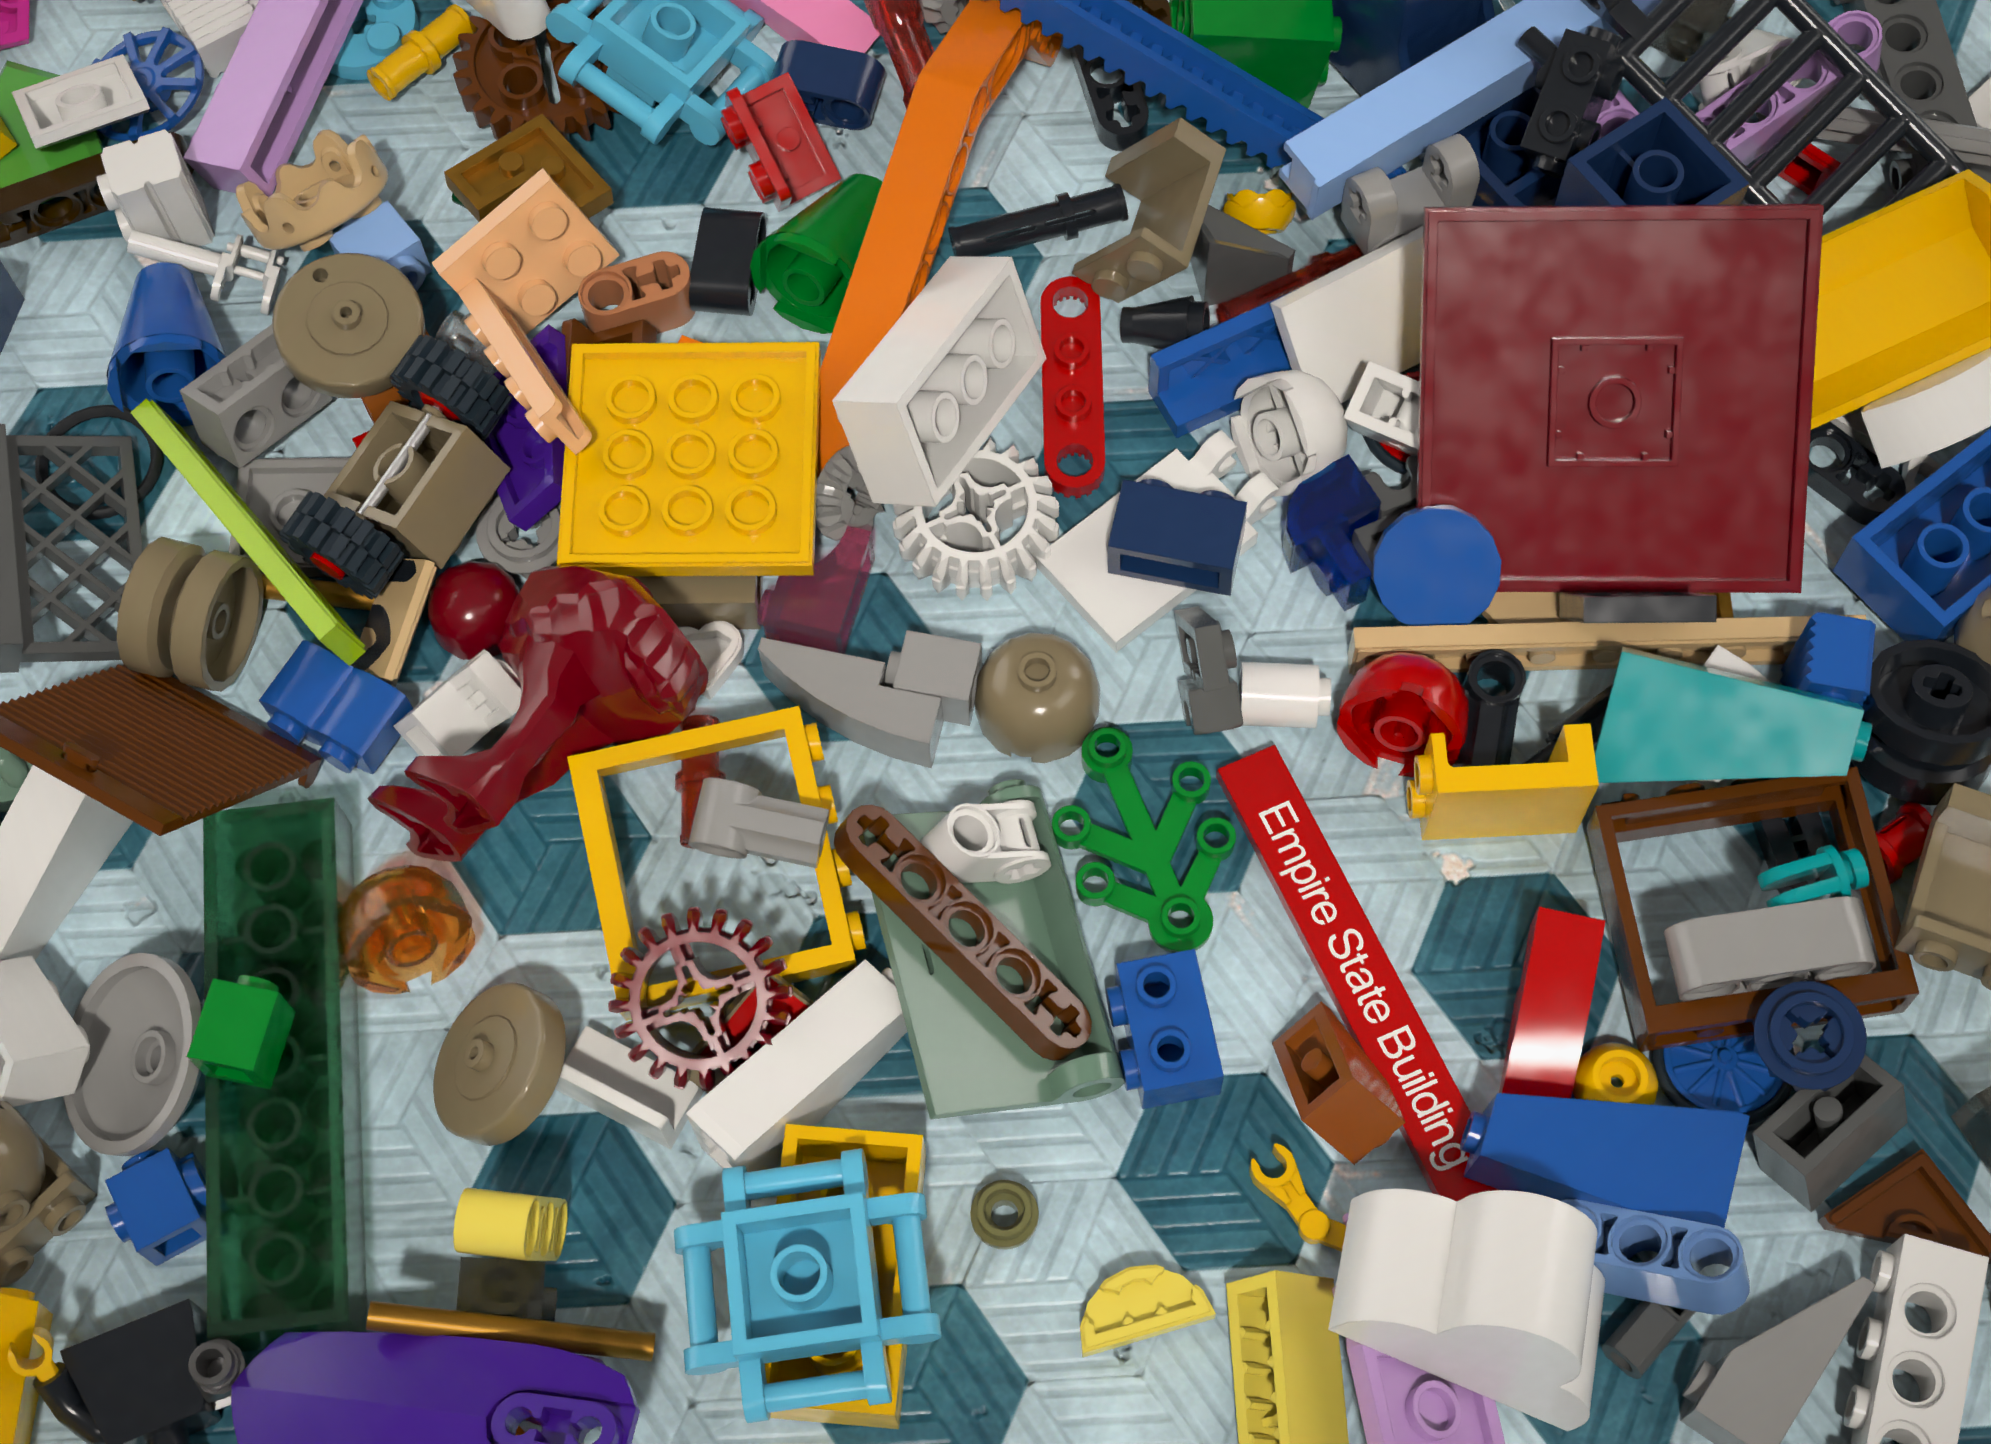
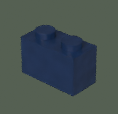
M1123 479L1108 542V573L1231 596L1245 531L1247 502L1235 500L1231 495L1221 491L1208 490L1202 493L1174 489L1170 484L1157 479H1144L1140 482Z

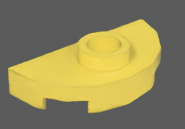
M1156 1264L1128 1267L1105 1279L1097 1292L1088 1301L1080 1325L1082 1358L1215 1319L1216 1313L1203 1289L1196 1284L1193 1285L1181 1274L1165 1270L1164 1267Z

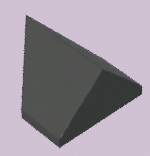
M1208 204L1190 260L1201 300L1207 301L1210 306L1285 291L1291 282L1295 250Z

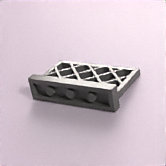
M0 424V673L19 672L20 662L121 660L117 641H111L95 627L113 610L119 611L126 582L114 592L90 572L109 555L131 573L136 560L143 552L131 436L6 435V425ZM19 455H44L59 468L43 483L39 484L20 469ZM90 456H118L119 472L104 485L80 465ZM68 476H71L94 494L76 511L51 493ZM120 486L122 498L115 493ZM21 488L29 493L23 500ZM39 502L64 520L46 538L24 522V515ZM103 502L124 517L125 524L110 538L85 519ZM73 529L99 547L81 565L55 546ZM125 540L127 543V551L123 549L121 546H119ZM26 542L34 547V549L30 551L28 554L26 550ZM43 556L69 574L51 593L32 580L28 574V570ZM78 583L104 601L86 620L60 601ZM30 596L39 602L32 610ZM48 611H51L73 628L74 631L63 642H34L33 625Z

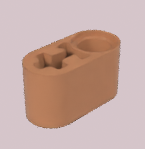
M661 251L588 274L582 280L578 289V298L587 328L596 333L644 319L659 334L685 325L696 312L691 310L689 303L691 275L687 262L676 253ZM609 305H618L616 308L611 310H601L602 308Z

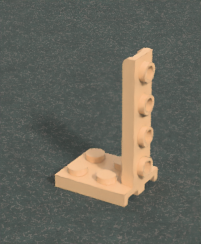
M542 168L435 259L432 264L438 274L458 293L471 313L464 320L465 324L477 339L487 347L484 353L497 370L507 378L504 381L507 389L528 410L524 415L529 423L545 441L551 443L558 437L577 455L589 444L592 434L526 335L578 291L582 280L588 274L607 267L620 254Z

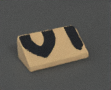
M403 559L379 595L374 599L360 638L365 645L364 649L366 652L351 666L368 672L396 687L426 604L430 587L435 579L437 570L435 562L426 559Z

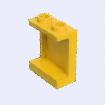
M1591 724L1564 725L1548 763L1452 767L1448 764L1445 734L1430 733L1424 755L1415 756L1414 780L1407 781L1406 789L1408 815L1410 819H1420L1422 840L1576 833L1599 786Z

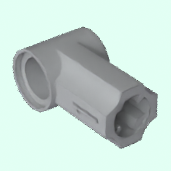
M704 778L688 842L690 847L727 858L744 859L747 857V854L813 868L818 867L826 836L829 809L762 796L760 790L732 780Z

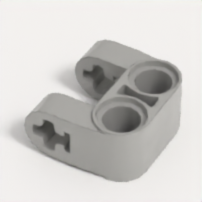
M1455 134L1428 145L1422 167L1390 180L1379 167H1374L1347 178L1343 191L1340 215L1363 256L1423 226L1424 207L1472 206L1480 179L1479 165L1475 152L1464 136Z

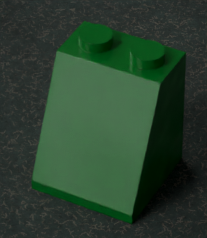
M1332 0L1169 1L1170 21L1173 29L1306 108H1309L1317 86L1325 85L1327 81L1330 53L1338 52L1340 48L1342 20L1340 16H1333Z

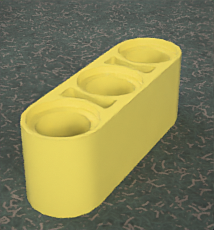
M465 1188L460 1196L454 1221L453 1243L455 1251L457 1253L523 1261H557L561 1255L566 1236L568 1221L567 1201L562 1198Z

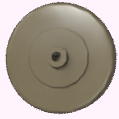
M359 253L329 255L302 267L286 282L275 302L272 318L274 338L280 356L288 370L297 380L310 389L337 398H362L378 394L392 387L390 375L417 337L420 335L424 337L426 333L421 301L409 279L388 262Z
M502 983L478 995L456 1018L441 1046L433 1080L435 1108L441 1123L449 1132L476 1144L484 1146L498 1145L519 1135L542 1112L558 1083L566 1049L563 1017L558 1006L550 997L520 983Z

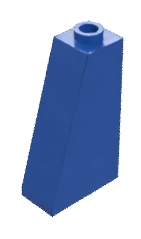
M1497 1093L1482 1114L1472 1111L1467 1121L1460 1143V1150L1470 1153L1463 1177L1499 1190L1529 1192L1559 1201L1578 1199L1725 1228L1750 1116L1737 1111Z

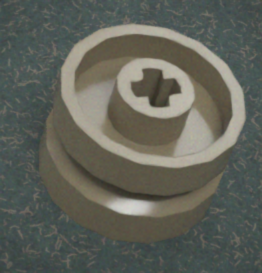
M159 537L151 542L136 560L124 587L117 622V644L120 659L129 670L163 678H170L175 674L183 684L222 692L234 683L241 673L256 641L262 617L264 595L260 568L251 558L213 550L206 554L202 546L171 538Z

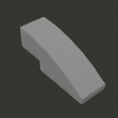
M761 637L758 651L763 673L789 700L821 724L857 744L895 759L932 768L943 727L942 701L940 697L886 687L885 662Z

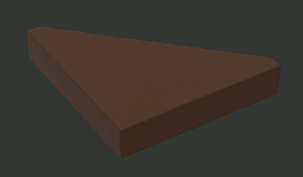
M1923 1148L1818 1220L1824 1230L1891 1244L1904 1234L1912 1235L1989 1257L1988 1264H1991V1234Z

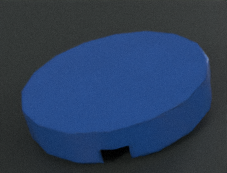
M1453 505L1426 506L1421 509L1418 507L1404 512L1384 530L1374 550L1373 580L1381 602L1398 621L1409 626L1470 624L1489 607L1500 585L1501 558L1491 532L1475 515Z

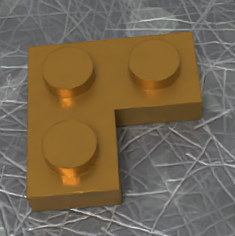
M543 114L444 171L447 187L478 222L542 168L588 218L614 203L612 188Z

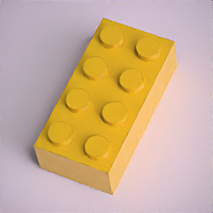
M785 1124L780 1167L840 1159L841 1151L863 1148L868 1171L869 1198L900 1193L923 1194L926 1150L923 1135ZM844 1187L777 1196L776 1204L843 1195ZM893 1225L872 1226L882 1318L902 1316ZM896 1344L885 1346L891 1380L892 1403L869 1406L867 1399L771 1412L770 1418L899 1429L908 1345ZM861 1350L765 1363L767 1384L863 1370Z

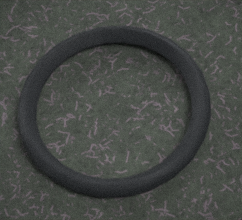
M113 405L87 407L65 417L47 433L46 436H63L77 424L93 418L111 417L130 422L141 430L147 438L150 447L151 461L148 472L142 483L137 487L138 504L152 491L160 477L163 466V451L130 413L132 410L125 407L124 413ZM37 455L35 460V476L39 484L49 477V459L44 455ZM55 489L51 491L53 495L59 498L62 502H64L74 511H76L80 507L76 504H73L65 500L55 491ZM111 506L97 507L85 519L111 518L119 515V513Z

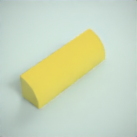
M1274 1270L1226 1283L1239 1444H1349L1339 1334L1328 1330L1334 1299L1332 1288L1334 1287L1333 1278Z

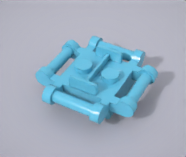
M571 0L568 4H558L546 17L547 29L553 37L563 43L573 41L577 44L562 63L558 76L573 87L579 83L642 128L640 135L654 145H657L678 118L689 124L692 134L698 141L705 145H715L726 133L720 120L722 118L720 111L726 108V92L737 87L741 95L769 82L776 64L773 58L752 43L763 26L765 19L752 9H748L746 12L729 0H612L593 20L588 17L604 0ZM597 59L608 66L606 74L593 65ZM731 62L740 69L741 74L710 105L700 98L699 95ZM658 102L659 105L654 109L653 107Z
M863 1148L841 1151L840 1159L747 1172L746 1166L724 1168L722 1171L725 1212H721V1220L684 1225L674 1230L675 1253L683 1255L690 1347L684 1350L685 1374L708 1375L739 1367L742 1405L747 1423L770 1420L771 1412L867 1399L869 1406L892 1403L891 1380L885 1346L923 1344L936 1341L942 1337L939 1315L931 1312L921 1221L927 1218L925 1195L922 1193H900L869 1198L868 1171ZM844 1187L843 1195L750 1208L751 1200ZM882 1224L893 1225L903 1311L902 1316L882 1318L872 1226ZM718 1248H724L732 1340L718 1342L711 1252ZM861 1350L863 1370L767 1384L765 1363Z

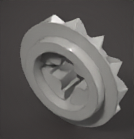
M849 445L836 452L829 459L818 477L816 526L824 536L832 540L854 543L859 537L860 532H872L874 516L885 511L881 504L872 502ZM848 487L858 491L855 500L851 499V494L846 492Z
M499 494L495 496L482 510L476 526L477 544L485 561L488 560L491 563H496L504 571L520 574L528 579L533 571L547 566H555L557 562L561 501L552 511L544 515L531 527V529L539 527L536 530L538 545L533 547L532 544L528 545L523 539L516 540L518 538L517 526L509 522Z

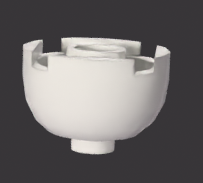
M1299 370L1279 371L1249 378L1237 389L1234 400L1243 398L1241 403V414L1231 417V433L1233 442L1238 446L1236 454L1250 479L1263 472L1279 488V492L1274 495V497L1295 494L1302 488H1312L1334 472L1341 463L1347 448L1348 424L1343 418L1345 410L1338 397L1322 379Z

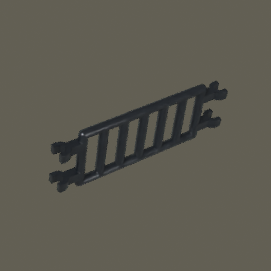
M1581 0L1593 13L1604 18L1623 38L1617 51L1622 57L1619 64L1624 65L1623 77L1651 106L1665 97L1671 101L1750 183L1743 199L1747 204H1782L1766 186L1860 94L1886 120L1801 204L1824 205V215L1902 137L1908 141L1928 164L1884 207L1962 171L1971 170L1806 0H1748L1665 83L1639 56L1696 0H1661L1647 15L1631 0ZM1776 7L1801 34L1706 126L1684 104L1682 99ZM1819 50L1843 77L1748 169L1724 143Z

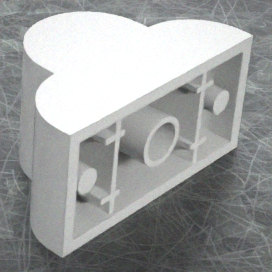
M1379 1189L1363 1193L1351 1199L1328 1330L1565 1431H1571L1584 1425L1590 1416L1605 1290V1278L1594 1265L1597 1228L1587 1215L1575 1207L1547 1196L1529 1192L1510 1190L1485 1191L1469 1195L1459 1201L1411 1189Z

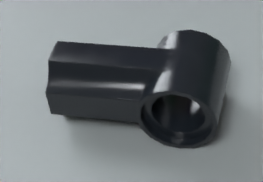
M1488 650L1480 653L1472 661L1462 686L1469 702L1468 731L1458 759L1452 767L1510 765L1519 699L1526 683L1525 669L1521 661L1513 654L1503 650ZM1482 679L1496 680L1505 687L1507 694L1503 696L1486 694L1480 688L1477 681Z

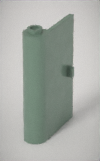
M1021 779L1007 780L994 785L988 791L989 796L982 800L980 804L1004 803L1013 800H1029L1033 802L1037 813L1036 818L1032 821L1040 851L1048 853L1051 867L1040 876L1018 883L1004 884L994 881L962 884L1083 1003L1092 1021L1091 1034L1086 1043L1063 1060L1052 1061L1042 1058L871 891L930 1120L1081 1102L1109 1094L1119 1089L1125 1083L1042 791L1037 786L1026 785V782ZM950 811L892 815L920 842ZM868 830L859 836L860 841L867 847L877 840ZM893 853L883 865L889 870L899 858ZM910 871L901 873L902 886L909 895L921 900L929 898L928 885L921 876ZM958 918L949 919L948 927L954 940L967 947L976 946L977 938L971 925ZM997 966L996 975L1001 986L1010 993L1022 994L1024 984L1019 973L1010 966ZM1037 995L1026 1007L1032 1012L1042 1002V999ZM1057 1017L1050 1026L1051 1030L1058 1036L1061 1035L1062 1029L1065 1027L1064 1023Z

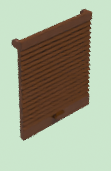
M118 664L115 668L110 666L107 671L102 669L99 674L96 672L91 676L86 674L83 679L78 677L75 682L70 679L67 684L62 682L58 687L53 685L51 689L45 687L42 692L37 690L34 695L28 693L25 698L19 696L17 700L11 698L8 703L3 701L0 704V747L158 836L177 830L299 778L298 784L307 789L313 784L322 758L194 688L181 683L172 676L170 678H163L129 670L125 664L123 666Z

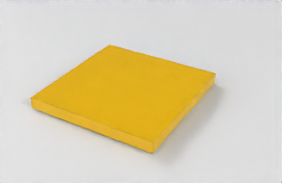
M819 342L572 344L568 399L590 430L592 437L589 444L577 455L565 445L556 566L577 565L623 576L814 575L821 367Z

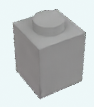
M906 630L902 651H891L885 675V686L940 697L943 721L970 726L975 706L976 681L983 666L981 643Z

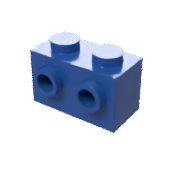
M1195 949L1116 963L1115 986L1105 988L1111 1024L1113 1027L1124 1025L1129 1049L1119 1051L1120 1066L1125 1080L1126 1091L1138 1089L1142 1109L1220 1095L1224 1074Z

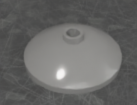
M134 953L116 960L105 968L92 982L73 1016L76 1025L82 1026L87 1033L90 1043V1056L84 1064L75 1093L63 1096L69 1120L79 1138L88 1147L99 1153L113 1156H132L153 1147L164 1138L183 1116L199 1083L201 1071L186 1056L202 1012V1005L189 976L177 963L169 958L148 953Z

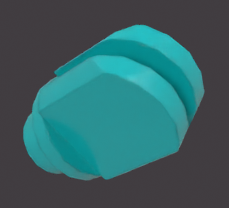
M1826 845L1818 848L1814 856L1779 865L1762 872L1757 876L1761 891H1770L1814 878H1820L1819 882L1792 889L1766 901L1767 907L1834 897H1851V889L1857 890L1869 885V872L1863 855L1857 848L1845 850L1839 854L1832 845Z

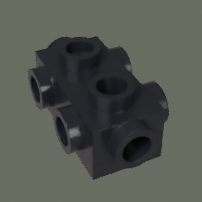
M1533 26L1520 38L1518 46L1542 66L1538 70L1535 79V87L1540 89L1541 93L1520 144L1525 153L1531 159H1534L1533 169L1548 176L1562 179L1568 159L1599 140L1601 124L1596 123L1604 101H1612L1615 98L1624 76V65L1619 64L1622 57L1617 51L1622 40L1620 36L1594 26H1587L1584 34L1565 29L1558 47L1538 28Z

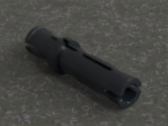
M1117 183L1112 187L1070 197L1067 192L1055 195L1054 202L1005 213L958 227H949L948 232L954 256L983 257L1064 236L1066 241L1079 237V231L1120 220L1126 221L1129 216L1122 187Z

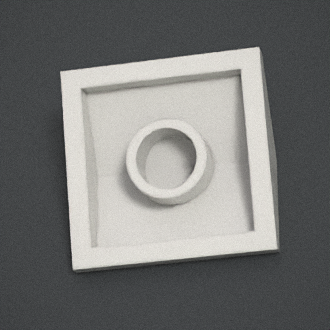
M123 54L12 92L36 151L147 113L150 110L148 102Z

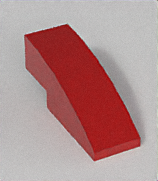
M1538 907L1530 925L1521 983L1515 997L1499 1093L1571 1099L1592 1001L1605 920Z

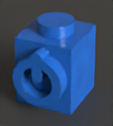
M168 1147L162 1151L148 1150L127 1160L122 1165V1172L105 1180L114 1201L105 1207L113 1229L122 1242L125 1243L131 1240L136 1252L155 1266L170 1260L219 1233L211 1214L222 1209L221 1202L208 1174L194 1152L180 1158Z

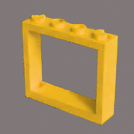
M799 706L567 757L611 975L615 972L634 974L636 968L626 963L620 957V953L625 947L635 948L638 951L639 949L603 777L786 737L800 803L829 809L828 824L837 823L838 818L831 786L828 784L817 787L812 762L824 760L817 724L803 725ZM827 830L822 854L815 871L832 945L762 960L767 965L776 959L784 958L788 967L778 975L790 984L853 970L857 967L854 951L866 949L859 912L857 910L845 913L840 888L852 885L850 871L836 853V849L831 850ZM743 964L710 973L717 976H726L744 970L747 967ZM672 980L648 986V1009L672 999L676 993L678 981ZM692 980L687 987L693 992L688 996H684L685 1001L678 1006L670 1008V1011L719 1000L718 996L724 991L733 988V985L728 984L716 990L714 987L702 989L698 980ZM614 985L616 998H629L630 989ZM630 1011L620 1013L626 1021L632 1020Z

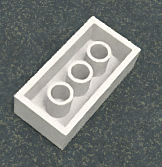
M950 256L832 400L838 420L843 427L857 462L858 470L863 477L873 503L936 507L1047 359L1012 257Z

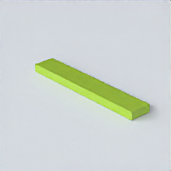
M147 398L130 413L318 640L349 666L366 652L364 643L181 425L153 400L149 401Z

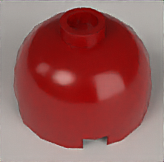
M1398 652L1381 655L1367 663L1355 674L1339 706L1340 714L1337 721V733L1347 750L1364 764L1378 769V757L1405 764L1398 774L1400 776L1414 777L1415 756L1424 755L1430 733L1445 734L1447 759L1450 766H1453L1458 759L1460 749L1466 740L1469 702L1457 676L1442 663L1423 655Z

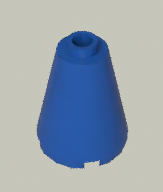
M160 262L146 266L137 274L107 369V390L114 405L123 413L124 406L134 410L147 398L149 401L153 400L181 427L194 424L179 390L227 357L195 277L185 267L175 263Z

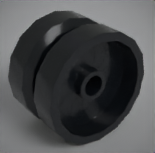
M1931 639L1902 641L1881 651L1872 663L1870 695L1867 696L1866 701H1863V706H1861L1865 710L1862 721L1872 723L1871 736L1863 761L1851 760L1854 767H1857L1859 773L1875 788L1899 800L1927 806L1937 805L1954 783L1978 791L1991 770V665L1983 661L1976 653L1962 646Z

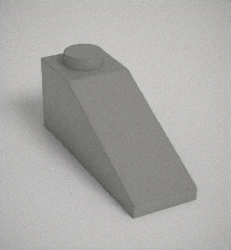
M1863 1276L1734 1348L1714 1366L1704 1360L1682 1393V1396L1692 1403L1680 1421L1714 1444H1780L1876 1284Z

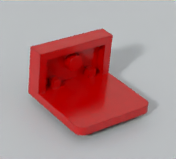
M789 72L741 95L737 87L726 92V108L720 111L722 115L720 120L735 150L746 147L753 161L752 164L748 165L750 171L747 173L763 204L773 200L778 212L841 181L842 178Z

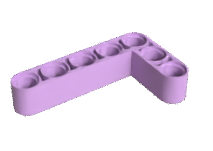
M1856 10L1847 11L1828 22L1849 45L1857 44L1866 49L1858 54L1877 73L1882 46V27L1878 19L1870 13ZM1818 50L1756 111L1764 114L1767 118L1758 123L1745 122L1724 144L1745 166L1767 152L1843 75ZM1769 64L1695 115L1707 126ZM1801 78L1811 79L1816 82L1814 86L1802 89L1794 87L1790 83ZM1618 90L1612 101H1604L1596 123L1601 124L1599 139L1639 114L1620 90Z

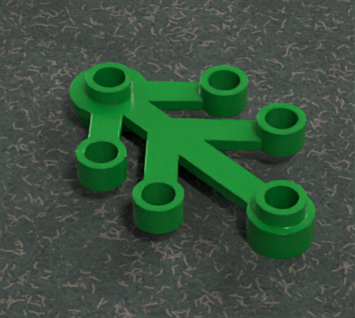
M1102 727L1095 729L1087 735L1082 744V767L1092 780L1107 785L1129 838L1092 824L1088 813L1084 809L1075 805H1068L1060 808L1052 819V829L1056 843L1060 847L1069 850L1081 848L1146 875L1154 896L1115 882L1113 871L1107 865L1100 862L1087 863L1080 868L1076 875V894L1086 905L1094 907L1105 905L1148 923L1151 938L1160 948L1167 952L1176 953L1192 949L1196 951L1208 941L1212 933L1213 914L1205 898L1221 861L1227 859L1234 850L1236 841L1234 827L1227 820L1217 817L1207 819L1199 826L1196 837L1198 854L1181 887L1170 863L1196 805L1202 803L1209 794L1211 784L1210 773L1205 766L1193 761L1182 763L1174 770L1171 784L1172 796L1157 830H1155L1130 772L1133 755L1130 739L1124 732L1116 728ZM1102 743H1112L1117 746L1119 752L1113 757H1102L1095 749ZM1186 776H1194L1200 779L1203 786L1197 791H1187L1181 787L1179 782ZM1072 819L1081 823L1083 830L1077 835L1070 836L1064 834L1059 826L1064 821ZM1210 832H1220L1225 835L1228 842L1223 847L1214 848L1205 842L1204 837ZM1098 876L1106 881L1107 887L1101 892L1093 893L1088 891L1083 883L1089 877ZM1175 911H1184L1192 917L1193 922L1188 927L1177 928L1170 923L1168 917Z

